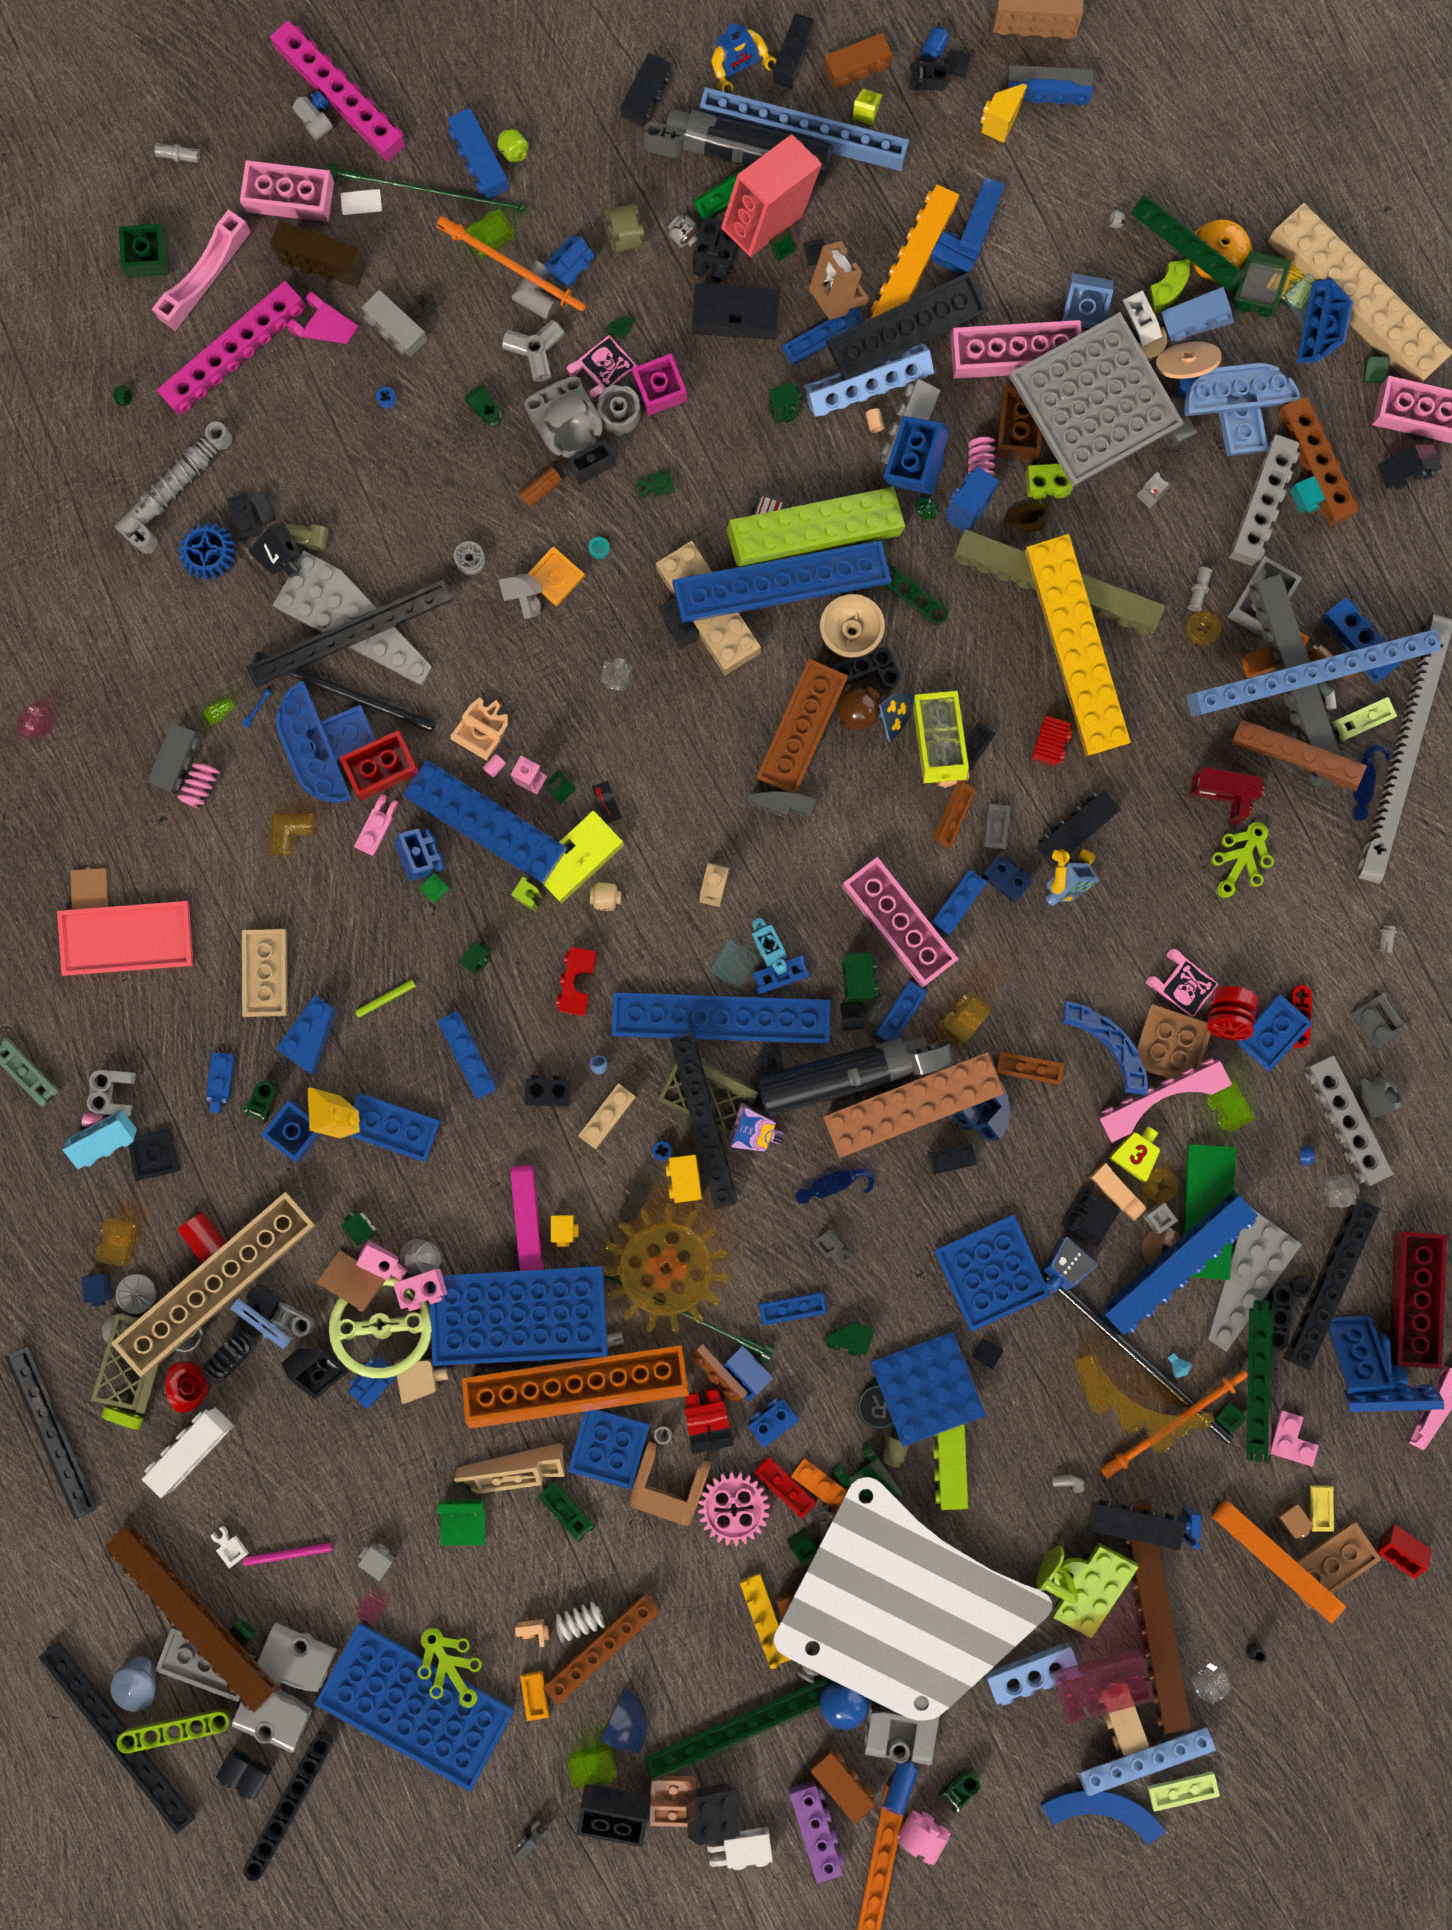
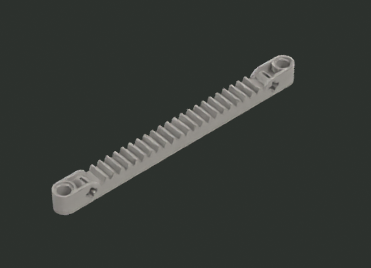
M1433 613L1426 622L1424 632L1437 629L1442 650L1422 655L1423 659L1418 662L1420 668L1415 671L1418 676L1413 678V681L1416 683L1411 686V689L1414 691L1409 694L1411 700L1406 703L1409 708L1404 710L1407 716L1402 718L1405 724L1399 728L1403 732L1397 735L1401 740L1395 743L1398 748L1393 751V754L1396 756L1391 759V762L1394 764L1388 768L1391 773L1386 775L1389 781L1384 783L1387 789L1381 793L1385 797L1379 800L1383 805L1377 808L1381 813L1375 815V819L1378 821L1373 823L1372 826L1376 830L1370 832L1374 840L1365 844L1357 869V878L1377 884L1382 881L1452 633V619Z

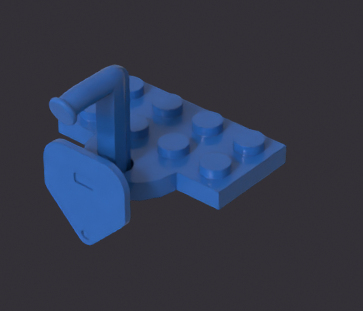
M1377 1331L1376 1333L1395 1384L1394 1392L1348 1394L1347 1389L1343 1390V1398L1349 1412L1444 1410V1400L1436 1387L1422 1384L1417 1388H1412L1408 1385L1406 1369L1403 1366L1391 1364L1390 1341L1384 1331Z

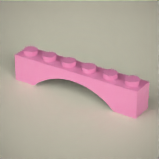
M229 209L215 226L209 244L194 268L177 285L164 292L152 308L160 321L175 331L178 329L250 235L251 231L243 219Z
M1213 1058L1207 1059L1201 1063V1067L1195 1070L1189 1068L1181 1072L1182 1076L1176 1079L1171 1077L1162 1081V1086L1155 1089L1149 1087L1146 1095H1141L1137 1098L1131 1096L1122 1100V1105L1116 1108L1110 1106L1101 1111L1102 1114L1098 1118L1109 1140L1114 1142L1131 1134L1144 1112L1165 1097L1183 1092L1214 1094L1231 1086L1232 1083L1221 1061L1218 1059L1213 1060Z

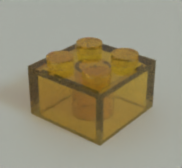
M973 992L969 995H962L955 1004L957 1007L955 1012L950 1011L941 1021L944 1024L941 1029L960 1045L965 1044L993 1010L992 1007Z

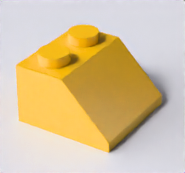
M1021 84L995 93L992 101H987L980 122L983 124L981 133L1003 143L1005 142L1022 106L1027 85Z
M312 1087L308 1088L310 1131L336 1138H343L360 1132L359 1111L343 1097Z

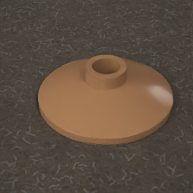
M1171 1228L1166 1229L1161 1234L1154 1233L1153 1230L1149 1231L1141 1245V1252L1145 1262L1150 1265L1163 1254L1161 1251L1162 1246L1166 1245L1169 1248L1181 1235Z

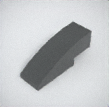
M761 792L748 795L747 803L787 818L789 811L810 819L817 799L790 792Z

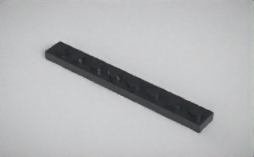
M28 1347L5 1356L74 1520L96 1510L97 1507Z

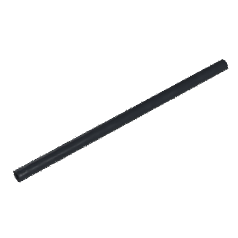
M1047 1275L1044 1280L1047 1282L1050 1276ZM1062 1287L1058 1289L1057 1292L1185 1408H1189L1196 1403L1071 1289L1065 1290ZM1204 1409L1194 1415L1225 1444L1230 1443L1234 1438L1229 1431Z

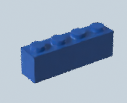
M468 108L447 118L450 126L447 128V131L452 141L456 139L458 143L456 148L460 157L466 158L468 162L465 164L470 176H475L477 180L475 185L480 194L484 193L486 199H491L509 190L508 180L472 110Z
M456 1011L438 1020L437 1022L476 1099L480 1100L499 1090L461 1013Z

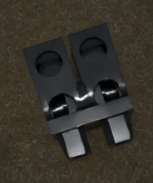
M704 217L693 253V274L703 277L706 268L712 269L711 279L722 283L726 274L729 275L739 245L721 228V221Z

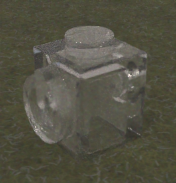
M614 658L613 661H604L601 683H606L605 688L624 691L625 686H630L633 665L626 664V659Z
M1350 1174L1323 1177L1324 1196L1329 1208H1345L1356 1204L1359 1186L1357 1182L1353 1181Z
M1208 1664L1190 1679L1198 1696L1211 1705L1219 1699L1225 1698L1232 1689L1226 1671L1212 1664Z

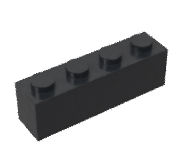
M1105 790L1100 794L1097 791L1086 799L1089 803L1082 808L1079 805L1070 813L1073 816L1067 822L1063 819L1054 827L1056 831L1052 835L1046 833L1038 840L1040 845L1036 849L1052 868L1058 864L1057 861L1052 859V854L1055 850L1060 851L1062 849L1070 854L1121 810Z
M1099 1499V1502L1092 1501L1088 1528L1091 1532L1180 1550L1185 1523L1179 1519V1515L1165 1513V1516L1158 1515L1156 1510L1143 1508V1511L1135 1510V1506L1122 1503L1121 1506L1112 1505V1501L1106 1499Z

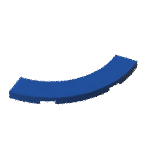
M1064 1001L1062 1023L1087 1031L1110 1050L1121 1069L1124 1092L1146 1095L1148 1093L1146 1070L1138 1056V1050L1125 1032L1106 1016L1103 1017L1091 1011V1008L1078 1003Z
M1084 1789L1068 1793L1064 1792L1040 1804L1053 1825L1078 1815L1098 1814L1115 1818L1127 1824L1144 1839L1147 1845L1166 1833L1162 1825L1148 1810L1132 1799L1108 1790L1091 1796H1087Z

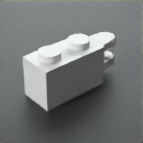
M768 1827L740 1831V1836L711 1843L707 1846L708 1852H726V1856L713 1857L709 1860L712 1867L727 1865L728 1868L742 1870L748 1865L762 1867L768 1865L769 1862H773Z

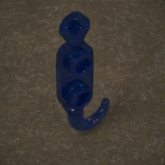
M1372 745L1364 754L1361 764L1367 765L1357 791L1353 790V798L1357 802V806L1352 812L1355 820L1362 821L1368 817L1366 804L1373 798L1376 780L1373 754L1376 751H1381L1384 753L1385 759L1389 761L1390 753L1385 746Z
M864 1168L836 1171L814 1181L810 1189H799L796 1193V1200L801 1204H806L814 1196L821 1199L845 1190L861 1176H865L869 1180V1185L864 1190L865 1193H868L874 1187L875 1178L872 1172Z

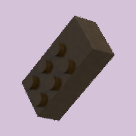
M278 221L270 245L281 265L288 268L293 266L299 268L303 273H314L324 280L331 281L332 279L358 288L366 267L359 247Z

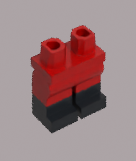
M718 1388L706 1390L707 1402L699 1403L698 1392L689 1393V1396H686L684 1410L692 1454L711 1450L709 1426L714 1449L734 1446L724 1398H721Z

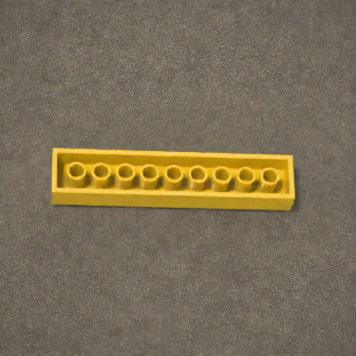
M1069 534L1028 546L1025 549V554L1086 757L1131 743Z

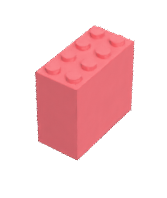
M791 134L737 175L721 228L750 257L766 246L770 240L783 233L803 217L822 163L804 147L801 141Z

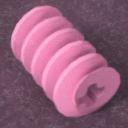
M979 437L969 442L970 450L968 454L970 458L968 459V464L970 466L968 467V472L970 470L974 472L977 466H979L991 476L995 475L994 471L989 470L995 467V463L989 462L995 459V455L989 454V452L995 451V447L989 445L996 442L993 438Z
M199 762L200 764H192L196 772L189 771L188 774L193 779H185L184 782L189 787H181L185 795L177 796L180 801L199 809L198 804L205 805L201 797L209 796L204 790L213 788L208 782H216L212 773H220L217 769L202 762Z

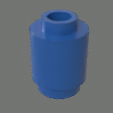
M938 26L930 30L922 46L921 54L925 59L935 62L937 58H940L950 39L946 29Z

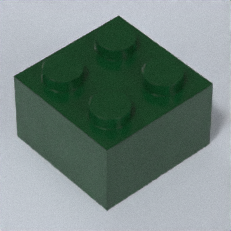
M161 223L119 226L121 268L128 278L170 275L168 234Z

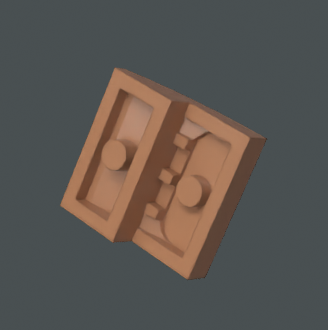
M665 1776L656 1781H653L651 1778L650 1826L687 1827L685 1792L696 1789V1776Z

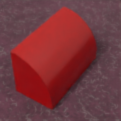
M204 1212L196 1215L177 1229L202 1264L226 1244Z
M1394 1524L1382 1538L1377 1553L1415 1579L1428 1569L1431 1549Z

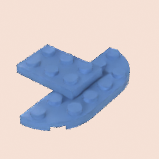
M1255 363L1219 367L1199 376L1192 383L1185 399V416L1219 413L1227 456L1265 452L1268 450L1261 408L1286 405L1301 399V396L1293 380L1290 377L1287 378L1279 371V368L1273 365Z

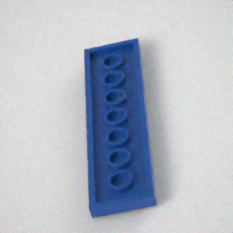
M428 760L425 761L419 773L416 774L403 793V796L543 885L567 850V847Z

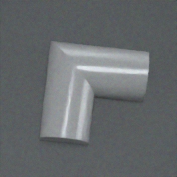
M534 261L529 268V271L546 281H549L551 278V274L538 261ZM526 278L522 279L512 295V300L547 321L558 305V300L543 292V288Z

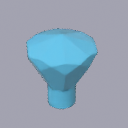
M1175 1353L1168 1357L1172 1363L1175 1378L1188 1374L1192 1367L1191 1363L1179 1359Z

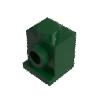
M474 941L458 962L478 977L480 973L477 970L479 968L483 969L490 960L488 956L492 949L483 942L477 944Z

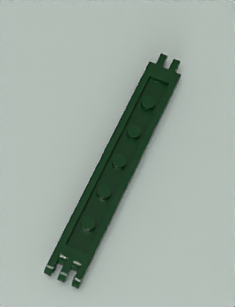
M1254 1300L1253 1308L1249 1310L1246 1460L1252 1461L1253 1453H1255V1462L1261 1463L1263 1454L1264 1463L1270 1464L1274 1312L1269 1310V1301H1263L1262 1309H1260V1300Z

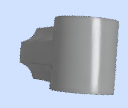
M307 96L299 97L295 100L292 106L293 110L304 122L306 129L316 141L333 129L325 114L319 112Z

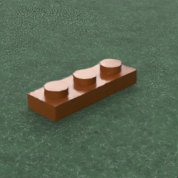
M957 781L932 838L942 846L950 849L976 792L974 788L964 781Z
M999 1052L996 1071L1002 1075L1061 1085L1065 1064Z
M703 1344L690 1354L693 1362L699 1368L704 1369L710 1381L723 1390V1394L728 1400L736 1403L744 1398L747 1394L746 1390Z

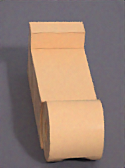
M1102 1163L1089 1176L1134 1221L1146 1210L1143 1203L1125 1186L1106 1163Z

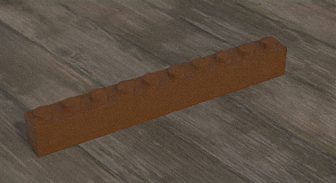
M1147 1499L1125 1503L1135 1506V1510L1143 1511V1508L1152 1509V1504ZM1123 1538L1125 1546L1129 1547L1130 1555H1127V1558L1136 1562L1139 1567L1134 1577L1131 1578V1585L1133 1591L1137 1592L1138 1600H1135V1608L1137 1614L1141 1615L1142 1622L1139 1623V1630L1141 1636L1145 1637L1146 1645H1143V1653L1145 1659L1149 1660L1150 1667L1147 1668V1676L1149 1681H1152L1154 1690H1151V1698L1153 1704L1157 1705L1158 1713H1155L1157 1727H1160L1165 1734L1191 1730L1159 1546Z
M132 1524L123 1527L105 1545L109 1556L123 1566L124 1573L138 1583L137 1586L140 1591L148 1594L152 1599L153 1605L167 1615L168 1622L182 1632L183 1639L193 1644L197 1649V1654L203 1660H207L212 1666V1671L227 1682L228 1689L242 1699V1704L246 1709L252 1710L253 1713L256 1712L280 1689Z

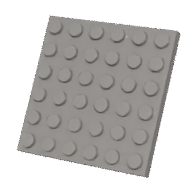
M1120 312L1009 374L1012 383L1072 487L1184 424Z

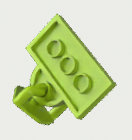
M1101 1543L1097 1544L1087 1560L1069 1558L1064 1561L1063 1548L1057 1546L1045 1553L1037 1577L1038 1589L1042 1591L1047 1590L1061 1598V1601L1052 1613L1053 1618L1092 1638L1139 1567L1136 1562Z

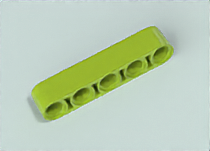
M220 1708L129 1728L118 1737L117 1747L123 1753H132L224 1732L229 1726L231 1714L228 1710ZM215 1716H223L226 1720L225 1725L218 1726L214 1721ZM192 1721H200L203 1729L201 1731L194 1730L192 1728ZM172 1725L178 1726L180 1735H171L169 1727ZM147 1731H155L157 1740L150 1741L146 1736ZM124 1736H132L134 1738V1745H126L124 1743Z

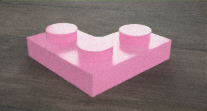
M1280 1410L1271 1439V1454L1313 1467L1319 1445L1298 1439L1304 1417Z

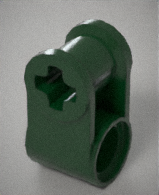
M481 384L464 397L470 408L488 426L493 427L501 423L502 413L497 403Z
M273 1081L259 1082L254 1088L243 1115L259 1119L262 1124H265L279 1092L277 1084ZM265 1085H268L271 1089L268 1097L262 1093Z
M964 1768L939 1791L938 1796L948 1802L954 1813L960 1811L980 1790L977 1772L973 1768ZM967 1778H973L975 1780V1782L972 1785L964 1784V1781Z

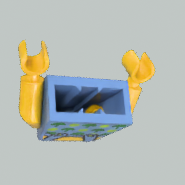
M1062 849L1053 852L1052 859L1058 862V866L1055 869V876L1047 883L1050 893L1045 898L1050 905L1055 906L1058 902L1074 901L1100 881L1090 867V864L1095 860V855L1092 852L1083 849L1080 852L1079 860L1085 863L1066 864L1070 858L1068 852Z

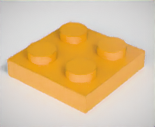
M554 546L528 573V575L534 577L540 583L543 592L540 593L556 607L585 577V574Z

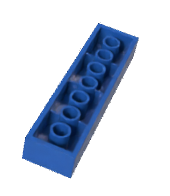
M1233 1190L1102 1307L1107 1318L1123 1335L1127 1332L1130 1334L1135 1331L1141 1319L1144 1317L1146 1319L1149 1318L1156 1311L1155 1307L1159 1303H1166L1173 1296L1171 1293L1177 1287L1179 1289L1183 1288L1189 1282L1188 1278L1193 1273H1200L1206 1267L1205 1262L1210 1258L1215 1259L1223 1251L1221 1248L1227 1243L1232 1244L1239 1238L1240 1235L1238 1233L1244 1228L1249 1229L1257 1221L1255 1219L1258 1216L1256 1212Z

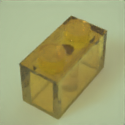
M115 1217L107 1218L101 1229V1234H103L102 1242L98 1244L96 1250L97 1262L121 1267L129 1266L139 1223Z

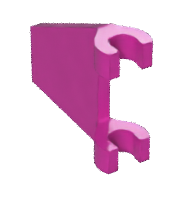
M310 291L306 297L307 303L318 310L305 328L291 319L286 325L288 331L303 338L348 344L359 326L327 305Z

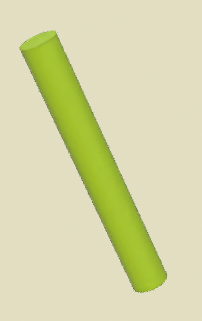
M411 979L355 1010V1013L360 1018L413 989L416 985Z

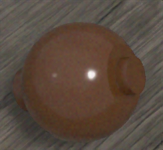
M869 685L865 689L854 688L847 691L838 702L837 714L842 719L839 723L848 731L851 728L855 731H864L871 728L877 722L880 715L878 699L881 695Z

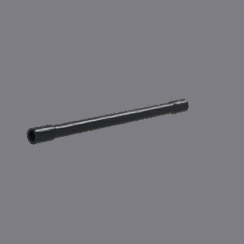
M257 651L253 663L269 655ZM302 669L286 674L410 723L427 732L432 733L435 728L436 721L403 710Z

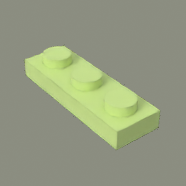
M1213 1771L1147 1786L1154 1812L1220 1797Z

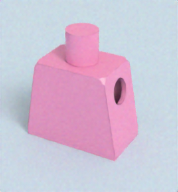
M367 1240L356 1262L357 1266L385 1280H388L390 1275L402 1281L408 1270L397 1263L398 1256ZM387 1261L389 1265L382 1267L380 1262Z

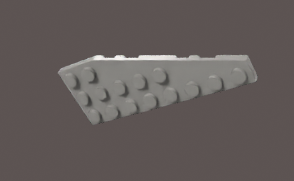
M303 551L296 563V566L300 569L299 573L292 578L288 577L272 605L274 608L321 633L377 609L340 569L306 551ZM395 627L349 647L422 687L433 669Z

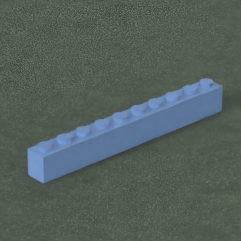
M706 87L699 107L700 112L832 145V154L902 171L907 153L908 139Z

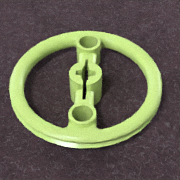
M390 1276L383 1285L394 1287L393 1283L401 1280ZM408 1289L407 1293L414 1299V1290ZM341 1298L337 1300L329 1321L330 1342L339 1360L354 1373L369 1378L393 1377L411 1368L425 1353L430 1343L432 1332L430 1307L427 1301L421 1303L422 1307L418 1314L410 1313L406 1317L389 1319L387 1315L378 1313L373 1315L369 1321L353 1322L350 1319L341 1321V1315L348 1302ZM412 1319L420 1320L417 1327H409V1322ZM383 1322L385 1326L379 1331L377 1327ZM345 1326H353V1330L351 1333L343 1334V1328ZM409 1331L414 1334L422 1333L418 1345L406 1359L385 1368L367 1367L356 1362L347 1354L341 1342L343 1339H354L357 1335L373 1334L378 1339H386L391 1336L392 1332Z

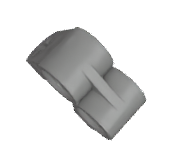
M108 1070L93 1072L89 1079L88 1109L96 1114L107 1115L123 1110L127 1116H131L132 1105L113 1104V1088L116 1082L135 1084L136 1073ZM102 1075H105L107 1078V1084L104 1087L98 1084V1079ZM99 1097L105 1100V1105L101 1109L97 1108L95 1104L96 1099Z

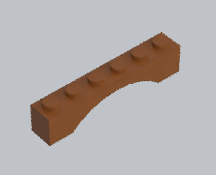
M1242 719L1233 738V746L1252 753L1271 756L1296 764L1327 778L1335 784L1357 791L1367 765Z

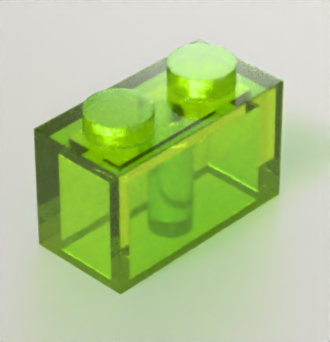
M500 209L489 212L484 219L471 223L465 230L466 233L495 250L515 239L514 230ZM471 246L480 260L488 256Z
M1231 1081V1086L1214 1094L1206 1093L1209 1107L1213 1111L1216 1110L1220 1117L1218 1118L1220 1126L1228 1132H1233L1256 1119L1234 1081Z
M609 1745L571 1753L567 1757L572 1788L579 1787V1789H584L585 1784L592 1785V1783L599 1781L601 1784H605L617 1777L618 1769L613 1747Z

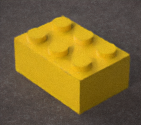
M697 1154L669 1158V1163H665L667 1177L671 1176L672 1184L668 1185L670 1199L674 1198L675 1203L702 1199Z

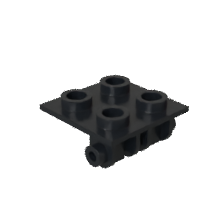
M1082 1187L1062 1220L1061 1225L1096 1247H1099L1120 1209L1100 1198L1096 1193Z

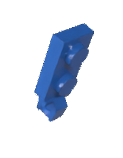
M211 1053L206 1093L207 1101H211L210 1113H221L222 1104L227 1103L228 1098H230L235 1061L234 1054Z

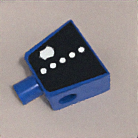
M1065 1237L1057 1242L1044 1267V1272L1050 1276L1045 1286L1053 1293H1056L1060 1287L1069 1290L1094 1270L1098 1264L1068 1237Z

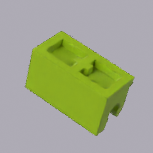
M525 877L521 878L511 894L516 901L534 912L539 908L532 899L534 895L542 898V894Z

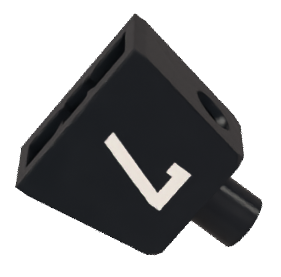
M283 522L270 526L248 551L273 575L285 571L292 578L300 571L293 562L299 556L300 549Z

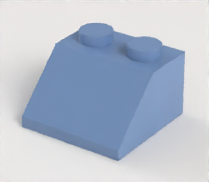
M1072 273L1062 321L1081 320V327L1092 328L1105 321L1114 290L1113 280Z

